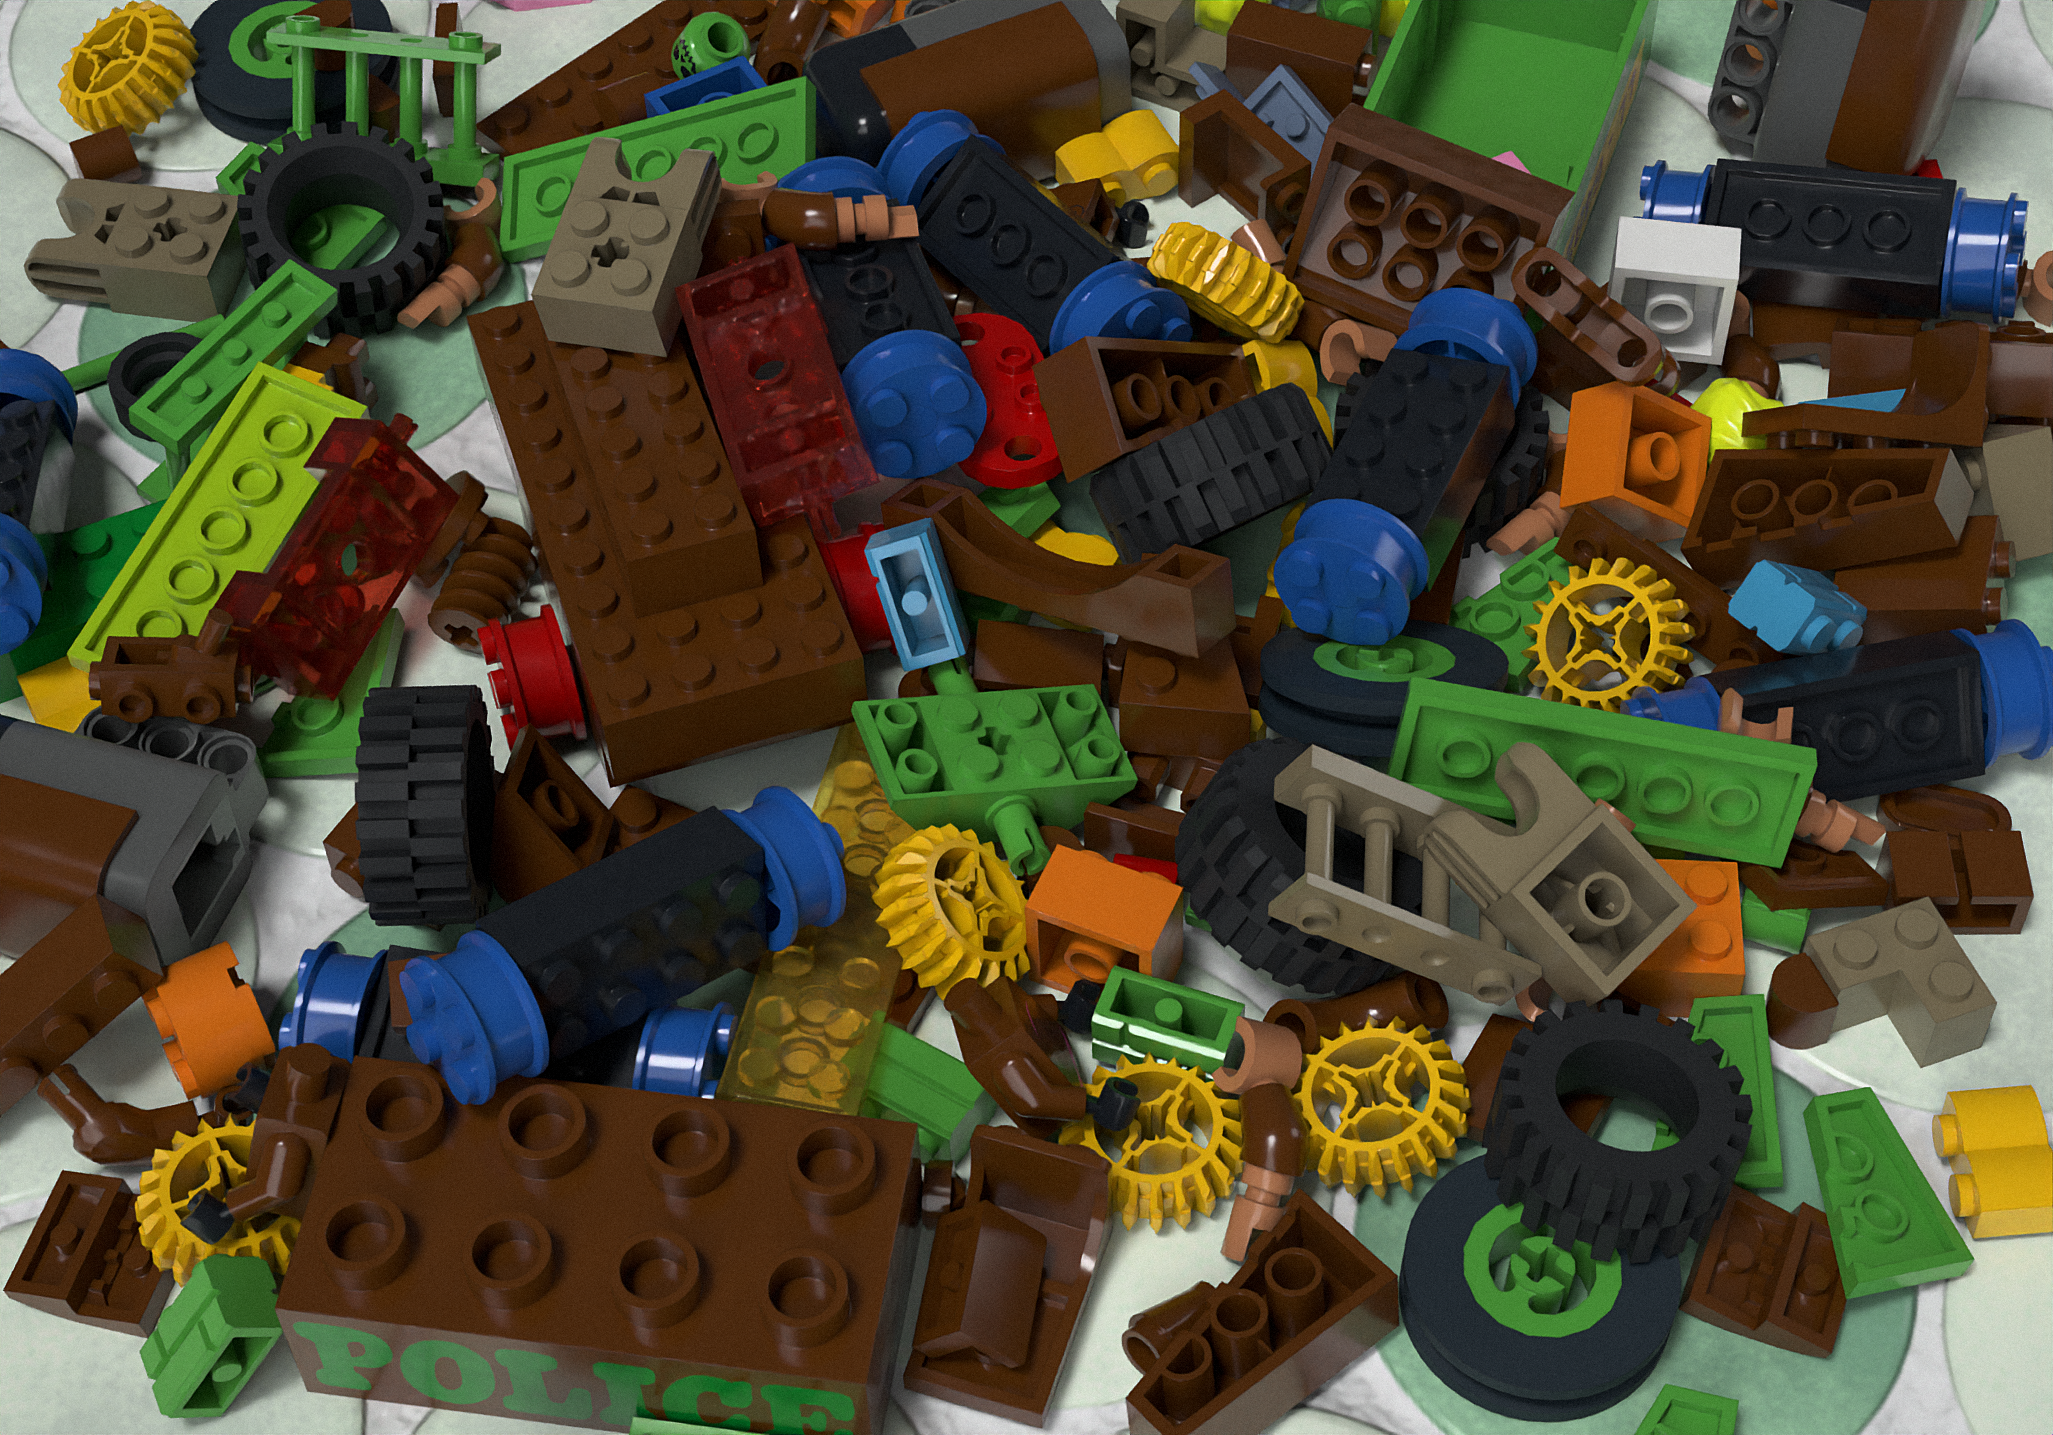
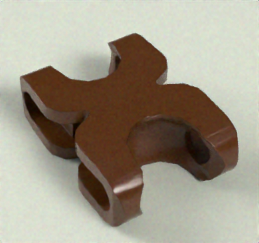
M1537 247L1519 258L1511 275L1512 286L1519 297L1534 310L1543 322L1577 351L1586 356L1611 380H1618L1626 386L1639 387L1648 383L1658 374L1663 366L1664 373L1660 382L1653 386L1645 387L1668 398L1674 394L1680 383L1681 368L1674 356L1664 347L1653 331L1621 304L1610 298L1590 278L1557 251L1548 247ZM1542 266L1556 268L1543 276L1536 292L1531 290L1530 279L1533 271ZM1645 356L1642 363L1633 367L1637 360Z

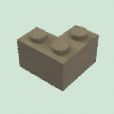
M1120 0L1116 5V21L1123 31L1129 48L1132 96L1181 112L1202 100L1195 90L1199 83L1188 71L1195 61L1217 66L1226 76L1227 37L1195 26V0Z
M1987 425L1983 433V446L1981 448L1952 451L1974 492L1968 516L1999 515L2004 541H2013L2015 544L2016 562L2053 553V439L2050 426Z
M1929 897L1807 937L1803 952L1810 956L1839 1002L1830 1034L1888 1015L1920 1068L1981 1048L1997 1001Z

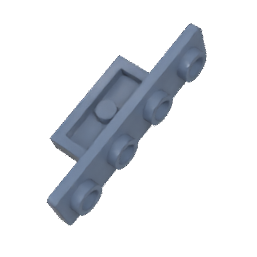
M1195 61L1190 66L1188 71L1199 83L1195 90L1202 100L1225 88L1312 163V180L1328 126L1335 119L1290 66L1280 64L1247 99L1241 95L1217 66Z

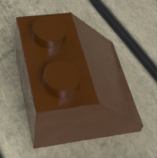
M531 723L520 729L495 794L488 877L493 881L499 896L507 904L600 861L614 819V815Z

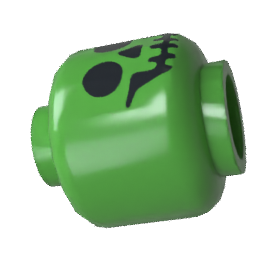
M704 12L691 19L673 43L671 61L674 72L681 80L742 55L749 61L751 46L747 33L741 24L732 17L719 12Z

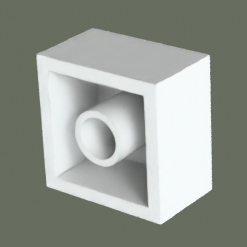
M1619 216L1607 295L1621 304L1653 331L1677 361L1722 365L1739 280L1741 228Z

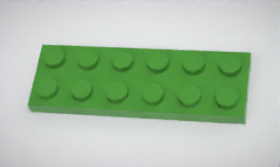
M807 76L504 157L499 246L501 255L512 264L547 254L588 147L595 137L622 140V150L632 170V180L636 182H649L661 178L673 168L681 152L686 148L714 151L718 160L721 178H725L727 182L732 184L747 185L758 183L757 175L764 171L774 174L779 182L782 177L796 168L816 160V87Z
M1411 676L1386 775L1477 813L1516 820L1515 812L1509 800L1496 783V765L1501 755L1517 742L1533 743L1545 751L1594 804L1600 798L1633 821L1636 826L1632 830L1631 835L1639 843L1782 868L1817 769V755L1814 748Z

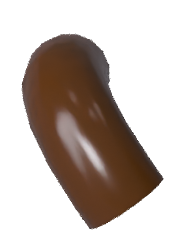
M811 0L778 1L762 34L752 67L768 86L801 77L805 60L813 53L833 14Z
M1404 970L1380 982L1363 987L1361 991L1323 998H1289L1280 1000L1269 1008L1263 1022L1287 1027L1296 1034L1303 1054L1317 1055L1321 1051V1036L1331 1041L1340 1037L1341 1021L1350 1026L1352 1031L1364 1029V1024L1370 1014L1377 1020L1379 1028L1386 1029L1397 1015L1401 1021L1405 1022L1407 1032L1423 1024L1425 1029L1432 1034L1446 1026L1449 1020V1007L1443 989L1437 981L1409 970Z

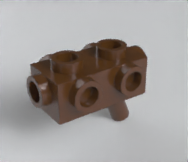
M214 608L209 610L198 637L194 635H179L175 638L108 636L102 660L92 661L90 664L89 695L91 700L101 701L102 715L118 716L123 721L129 723L143 722L154 716L185 717L195 724H208L219 718H236L239 703L252 704L254 668L251 664H242L241 639H226L234 622L233 617L224 610Z

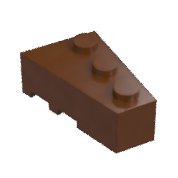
M1142 553L1141 561L1159 554ZM1228 634L1199 658L1180 656L1172 650L1140 641H1128L1119 698L1120 742L1125 751L1226 760L1232 752L1250 743L1251 713Z

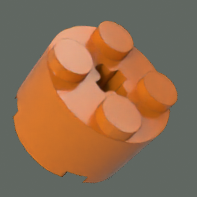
M227 941L162 967L161 970L164 977L141 996L162 1040L173 1036V1040L162 1044V1047L187 1100L198 1096L203 1100L219 1093L223 1088L242 1083L243 1081L236 1077V1073L247 1062L267 1072L274 1069L277 1057L274 1054L276 1049L249 983H245L243 978L239 979L234 966L239 965V962Z

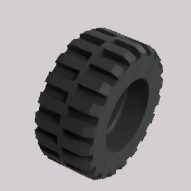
M1289 382L1263 391L1211 414L1117 461V463L1091 477L1089 494L1122 564H1133L1141 561L1142 553L1160 554L1174 544L1196 549L1312 493L1334 452L1305 391L1294 383Z
M1280 737L1272 741L1270 738L1245 744L1243 748L1235 750L1226 758L1178 827L1179 834L1175 838V863L1178 864L1177 875L1180 886L1184 887L1183 892H1190L1191 909L1199 921L1205 919L1212 927L1211 935L1224 948L1229 945L1242 956L1239 961L1254 971L1261 968L1271 973L1273 981L1287 987L1300 984L1304 986L1305 992L1326 994L1331 993L1333 990L1337 995L1361 991L1363 987L1381 981L1394 967L1393 964L1322 936L1307 934L1294 925L1268 916L1269 903L1305 874L1307 815L1300 810L1274 800L1275 777L1312 744L1328 751L1329 746L1315 741L1303 745L1299 743L1298 738ZM1346 753L1341 755L1342 757H1345L1349 760H1352L1359 764L1361 763L1360 761L1347 755ZM1335 825L1333 882L1364 894L1365 838ZM1393 849L1392 905L1422 917L1423 862L1416 857Z

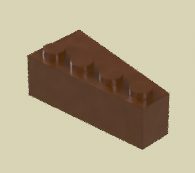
M1837 318L1832 334L1827 399L1906 389L1910 378L1912 343L1915 335L1922 331V322L1916 319ZM1948 320L1938 322L1935 324L1934 329L1970 323L1973 321ZM2008 320V325L1998 327L1996 332H1990L1989 341L1992 345L1993 358L1991 366L1987 371L1985 404L1989 413L1988 422L1999 420L2000 415L2024 416V422L2030 425L2053 427V333H2046L2045 330L2035 327L2033 321Z
M1085 336L1032 366L1039 389V399L1049 421L1067 484L1101 471L1128 455L1186 426L1257 395L1242 346L1234 344Z
M1951 448L1716 449L1680 550L1692 570L1721 590L1740 587L1754 565L1762 560L1821 572L1955 547L1959 545L1974 492Z
M1299 1187L1285 1204V1215L1271 1232L1264 1230L1248 1249V1259L1228 1284L1222 1281L1206 1299V1310L1189 1331L1181 1330L1126 1396L1125 1401L1130 1435H1258L1399 1326L1398 1275Z

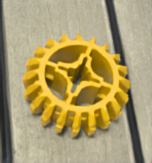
M132 0L127 3L123 10L114 7L109 17L104 20L97 18L96 26L89 33H83L84 38L81 43L70 49L72 58L63 64L61 68L65 76L58 83V88L62 92L59 101L66 107V111L73 117V121L86 132L90 131L92 134L122 125L128 138L133 132L142 135L149 123L155 122L159 124L161 115L167 109H175L173 102L178 95L187 92L184 84L196 73L192 65L199 57L198 52L195 50L197 40L192 36L190 29L183 23V20L171 9L167 10L162 4L156 5L151 0H145L139 4Z
M1189 222L1171 223L1165 234H1161L1153 246L1152 255L1147 262V269L1156 279L1157 285L1174 291L1185 301L1189 309L1197 313L1199 317L1213 323L1217 328L1220 327L1233 336L1241 337L1247 342L1267 340L1271 343H1280L1286 335L1289 336L1299 321V313L1305 301L1296 286L1287 281L1285 275L1274 270L1269 263L1256 257L1253 252L1245 250L1234 241H1229L1220 236L1217 232H1210L1201 225H1193Z
M1592 558L1589 575L1578 566H1568L1570 584L1564 586L1556 580L1548 581L1549 590L1554 595L1549 604L1540 600L1532 602L1533 609L1542 615L1539 624L1531 623L1523 626L1526 635L1537 638V644L1529 646L1521 651L1524 657L1539 663L1527 677L1533 685L1545 687L1540 696L1542 700L1620 713L1621 702L1631 699L1633 691L1638 687L1649 686L1658 694L1664 693L1662 690L1668 683L1679 688L1685 686V679L1674 671L1677 663L1688 664L1695 661L1693 653L1680 647V643L1696 636L1692 626L1680 622L1690 610L1684 601L1672 599L1675 595L1676 587L1667 579L1657 581V571L1644 564L1635 570L1633 562L1626 558H1617L1611 568L1604 559ZM1609 598H1634L1624 608L1618 605L1608 614L1597 615L1590 609L1593 605ZM1596 627L1608 634L1614 635L1609 637L1615 641L1612 649L1619 655L1621 660L1609 653L1602 652L1608 649L1601 646L1604 638L1596 630ZM1573 628H1575V645L1567 654L1569 638ZM1650 632V645L1643 661L1640 647L1643 639ZM1617 671L1628 679L1621 685L1604 691H1585L1582 689L1592 679L1599 681L1610 672Z
M950 823L941 828L932 825L925 830L920 829L893 847L890 851L891 853L883 859L882 868L874 875L879 889L872 895V899L883 910L875 922L886 928L891 937L886 947L896 948L903 958L901 970L912 968L918 974L920 988L934 985L937 995L942 1001L951 987L964 978H975L983 988L998 977L1009 976L1015 983L1020 981L1023 974L1030 970L1029 958L1027 956L1024 908L1028 900L1025 899L1021 890L1025 881L1016 880L1009 870V861H1001L995 855L993 842L979 844L978 838L972 829L959 832Z
M1369 1014L1364 1024V1029L1352 1031L1350 1026L1341 1021L1339 1038L1331 1041L1321 1036V1051L1317 1055L1302 1053L1301 1072L1295 1086L1291 1089L1310 1133V1151L1306 1170L1309 1173L1318 1171L1321 1182L1326 1184L1329 1189L1343 1181L1346 1192L1350 1193L1354 1199L1366 1184H1371L1374 1194L1378 1195L1382 1200L1388 1190V1184L1399 1182L1400 1186L1411 1194L1414 1186L1412 1176L1421 1172L1436 1180L1439 1169L1435 1158L1455 1160L1458 1151L1455 1139L1467 1137L1469 1124L1466 1113L1470 1112L1472 1103L1469 1090L1464 1085L1467 1082L1464 1069L1461 1064H1458L1457 1060H1453L1451 1049L1445 1044L1443 1039L1435 1042L1432 1041L1430 1031L1426 1030L1423 1024L1407 1032L1405 1022L1401 1021L1396 1015L1386 1029H1381L1377 1020ZM1416 1080L1430 1091L1427 1104L1422 1113L1414 1109L1411 1104L1412 1095L1410 1089ZM1331 1100L1340 1104L1342 1110L1339 1115L1341 1124L1334 1133L1323 1124L1324 1115Z
M1151 1052L1145 1055L1143 1064L1133 1065L1121 1054L1116 1062V1072L1113 1073L1097 1065L1095 1072L1092 1074V1084L1084 1083L1088 1095L1099 1097L1109 1077L1124 1078L1134 1083L1138 1087L1136 1097L1141 1100V1104L1132 1123L1122 1131H1111L1098 1124L1092 1116L1084 1115L1083 1122L1069 1121L1062 1126V1133L1058 1135L1059 1145H1084L1111 1162L1112 1214L1117 1211L1122 1212V1224L1125 1225L1127 1231L1134 1226L1138 1218L1149 1219L1151 1228L1157 1234L1163 1226V1219L1173 1217L1185 1230L1191 1221V1209L1210 1218L1212 1211L1215 1210L1216 1197L1229 1200L1230 1194L1234 1190V1178L1240 1177L1243 1172L1245 1161L1239 1159L1242 1148V1132L1238 1100L1229 1099V1092H1224L1214 1081L1205 1083L1206 1071H1202L1199 1065L1187 1071L1181 1068L1182 1064H1179L1175 1057L1168 1064L1156 1063L1157 1059ZM1187 1119L1196 1124L1208 1141L1206 1149L1194 1143L1193 1134L1184 1129V1123ZM1102 1133L1113 1139V1146L1122 1152V1158L1118 1163L1111 1160L1100 1147L1098 1139Z
M231 1112L225 1121V1127L213 1129L202 1118L197 1127L198 1135L193 1138L176 1130L175 1136L172 1139L173 1151L155 1149V1154L152 1158L153 1170L142 1172V1177L139 1181L141 1195L137 1197L138 1201L135 1203L136 1218L141 1223L139 1227L140 1240L142 1245L146 1247V1250H152L153 1262L160 1272L173 1269L174 1280L178 1282L180 1288L187 1284L192 1276V1269L198 1262L207 1258V1256L216 1254L259 1256L260 1259L268 1262L271 1273L277 1272L285 1276L302 1223L301 1219L284 1215L279 1217L278 1214L266 1212L243 1223L235 1219L228 1232L215 1244H208L180 1225V1221L191 1212L187 1208L189 1201L201 1189L207 1188L226 1202L224 1192L227 1193L230 1189L244 1183L256 1119L249 1127L239 1126L238 1119ZM207 1180L204 1185L194 1189L197 1185ZM278 1218L269 1227L258 1232L265 1223Z

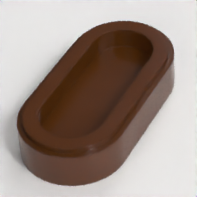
M1941 783L1881 794L1876 809L1877 821L1886 827V831L1920 828L1927 831H1947L1948 839H1958L1960 831H1969L1976 828L2011 831L2012 819L2008 809L1997 799L1986 794Z

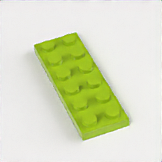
M258 361L66 653L71 666L89 673L91 662L102 660L108 636L175 638L179 635H194L198 637L209 610L214 608L224 610L233 617L234 622L226 638L232 639L370 421L368 406Z

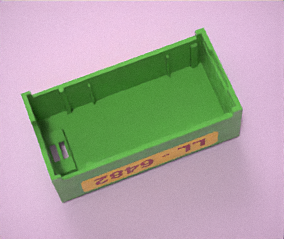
M1410 0L1363 107L1489 158L1512 151L1532 175L1576 192L1555 251L1574 264L1649 63L1659 0ZM1547 266L1544 275L1556 268ZM1530 307L1525 321L1533 334H1535L1547 324Z

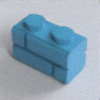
M932 517L871 535L864 552L872 576L879 578L876 588L904 672L966 654L971 635Z
M1762 560L1754 565L1728 603V613L1748 629L1757 631L1756 635L1776 651L1800 656L1856 647L1863 634L1861 625L1867 618V608L1846 592L1838 591L1839 587L1818 571L1769 560Z

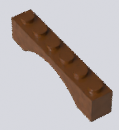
M927 477L916 478L880 503L885 530L932 517L954 586L957 589L967 591L970 595L988 597L1016 605L1025 611L1040 612L1068 620L1073 625L1092 627L1120 635L1125 640L1140 641L1172 650L1174 653L1186 657H1201L1236 628L1230 558L1174 544L1155 557L1133 564L1104 566L1075 561L1046 550L1017 533L992 513L970 489Z

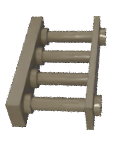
M1313 744L1275 777L1274 800L1300 810L1307 815L1305 874L1269 903L1268 916L1294 925L1307 934L1322 936L1473 995L1475 999L1481 1002L1493 1003L1498 1006L1504 1005L1542 977L1541 964L1507 951V938L1480 909L1479 940L1450 928V876L1430 855L1423 839L1426 825L1437 815L1447 811L1463 810L1472 815L1490 831L1507 837L1514 836L1516 828ZM1335 825L1365 838L1364 894L1333 882ZM1393 849L1416 857L1423 862L1422 917L1392 905Z

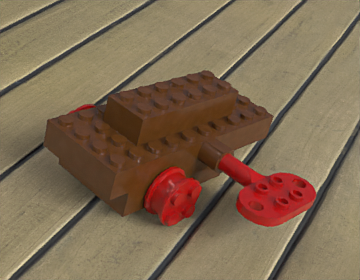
M533 300L509 306H497L484 312L466 316L477 369L516 484L525 530L531 536L533 543L531 551L536 557L537 569L549 604L541 605L540 616L502 625L499 619L495 617L488 619V626L477 628L486 666L495 663L498 665V670L487 673L496 709L509 707L510 714L500 716L510 753L520 729L528 723H531L545 740L570 733L573 734L577 741L587 739L580 699L610 788L855 722L851 712L853 702L868 700L862 655L888 649L894 657L899 656L876 588L879 578L872 576L864 552L870 536L884 531V525L882 523L873 525L869 521L861 522L858 525L856 534L824 542L818 534L812 535L793 490V487L840 476L843 473V463L860 459L851 442L850 430L842 420L840 413L829 415L826 407L821 406L764 420L716 302L685 306L667 357L550 341L547 338ZM981 312L952 317L960 334L961 341H978L972 345H961L971 366L973 378L982 389L987 404V418L984 430L974 445L971 455L965 460L957 462V465L966 476L986 486L1004 489L1033 487L1055 478L1063 471V467L1046 412L1039 399V389L1032 366L1044 360L1034 337L1022 324L1002 315ZM1020 454L1036 456L1024 461L1012 459V457Z

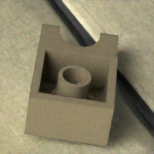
M595 137L591 141L531 293L548 340L663 357L668 356L703 259L701 247L721 193L722 180L714 151L686 148L681 152L673 168L661 178L649 182H636L632 180V170L622 150L621 139Z
M84 178L68 180L62 187L56 203L66 226L77 235L68 238H47L37 241L24 263L25 273L33 286L43 294L57 298L110 304L111 310L114 313L199 322L218 314H222L225 318L247 268L238 225V196Z
M1517 742L1508 748L1498 759L1495 772L1496 783L1509 800L1515 812L1517 823L1515 835L1507 837L1495 834L1463 810L1447 811L1437 815L1426 825L1423 832L1424 845L1433 859L1524 958L1542 965V977L1566 1003L1585 1000L1587 1007H1590L1606 998L1698 906L1603 803L1596 807L1540 747L1533 743Z

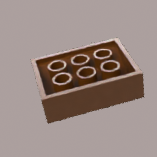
M1351 102L1328 126L1282 274L1285 275L1287 281L1296 286L1302 296L1399 336L1408 330L1409 320L1416 305L1430 293L1447 288H1468L1487 293L1498 299L1508 300L1520 309L1522 318L1525 320L1530 306L1519 297L1512 286L1511 275L1514 266L1521 256L1534 248L1548 247L1555 250L1576 192ZM1542 266L1533 271L1530 279L1532 291H1537L1547 266Z

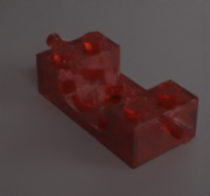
M792 242L753 258L739 256L737 257L739 261L737 264L734 259H731L726 264V268L677 286L674 289L737 487L759 528L798 513L807 512L814 531V538L819 542H827L829 538L823 523L824 519L833 539L837 538L842 532L832 502L845 495L880 483V479L865 435L850 405L826 335L829 331L814 287ZM770 361L785 363L782 371L777 376L768 380L755 378L757 370L765 363Z
M396 413L389 427L381 420L335 417L303 466L323 486L267 573L237 570L212 609L224 610L233 617L234 622L226 639H241L242 664L253 665L254 687L261 675L270 678L288 695L334 702L461 496L407 445L414 433L419 429L418 424L412 423L414 420L410 417ZM352 543L356 549L357 566L353 573L347 576L343 571L341 560L345 548Z

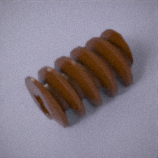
M489 517L485 528L476 540L469 545L462 544L458 558L454 560L449 576L445 578L440 594L434 600L430 610L431 613L427 615L428 625L442 640L465 651L483 655L477 628L488 626V619L495 617L499 619L502 625L512 622L510 616L516 614L521 603L519 598L525 595L530 585L528 580L534 577L538 568L536 557L531 552L533 548L531 536L522 526L506 519Z

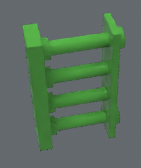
M307 15L286 17V23L266 32V43L292 46L293 127L287 128V133L268 143V146L278 155L284 152L281 137L296 131L301 141L312 138L310 125L315 124V48L346 51V121L358 122L359 135L366 137L370 135L369 53L400 56V138L394 139V143H389L390 146L394 147L401 138L414 146L415 162L425 157L433 169L434 181L439 180V183L475 187L481 178L487 177L493 181L500 176V154L483 153L482 146L476 144L477 64L485 65L500 56L501 44L483 42L482 34L468 31L449 33V38L320 26V18ZM423 59L454 62V143L449 144L448 149L428 147V140L422 138Z
M289 259L129 408L130 424L165 447L166 459L137 486V494L151 503L169 498L257 362L260 361L282 370L303 344L308 341V332L338 304L336 288Z

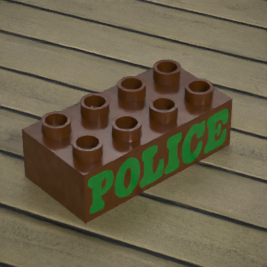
M354 1056L274 1309L307 1392L625 1434L630 1433L632 1418L638 1417L764 1435H882L923 1226V1178L918 1123L537 1077L527 1078L520 1075H514L496 1084V1090L491 1100L481 1105L472 1103L463 1105L455 1098L448 1083L441 1076L435 1065Z

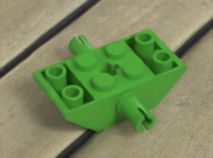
M961 655L960 657L953 658L958 669L957 671L951 659L930 665L928 668L929 679L934 684L938 695L853 702L851 708L852 715L890 809L916 831L920 829L925 830L932 825L941 828L951 823L959 832L972 829L978 838L979 844L990 841L993 843L1001 842L1009 861L1010 870L1017 876H1023L1025 871L1021 863L1022 859L1028 875H1034L1046 867L1051 857L1050 850L1045 845L1038 827L1058 826L1069 830L1084 820V812L1089 802L1107 806L1134 789L1138 781L1094 684L979 692L969 671V664L966 658Z

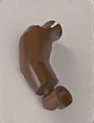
M70 1063L63 1064L52 1071L70 1090L67 1095L63 1094L47 1076L42 1080L37 1089L38 1096L43 1101H46L74 1131L72 1138L75 1151L88 1160L107 1166L152 1167L155 1149L173 1151L172 1139L175 1136L176 1130L193 1138L198 1135L197 1127L202 1118L213 1129L225 1127V1121L230 1114L228 1112L243 1108V1106L228 1098L229 1094L236 1092L241 1087L239 1085L223 1088L217 1093L213 1111L201 1115L198 1114L193 1100L150 1110L137 1108L128 1103L105 1102L78 1073L77 1068ZM252 1111L233 1114L238 1119L239 1126L249 1127L254 1120V1113Z

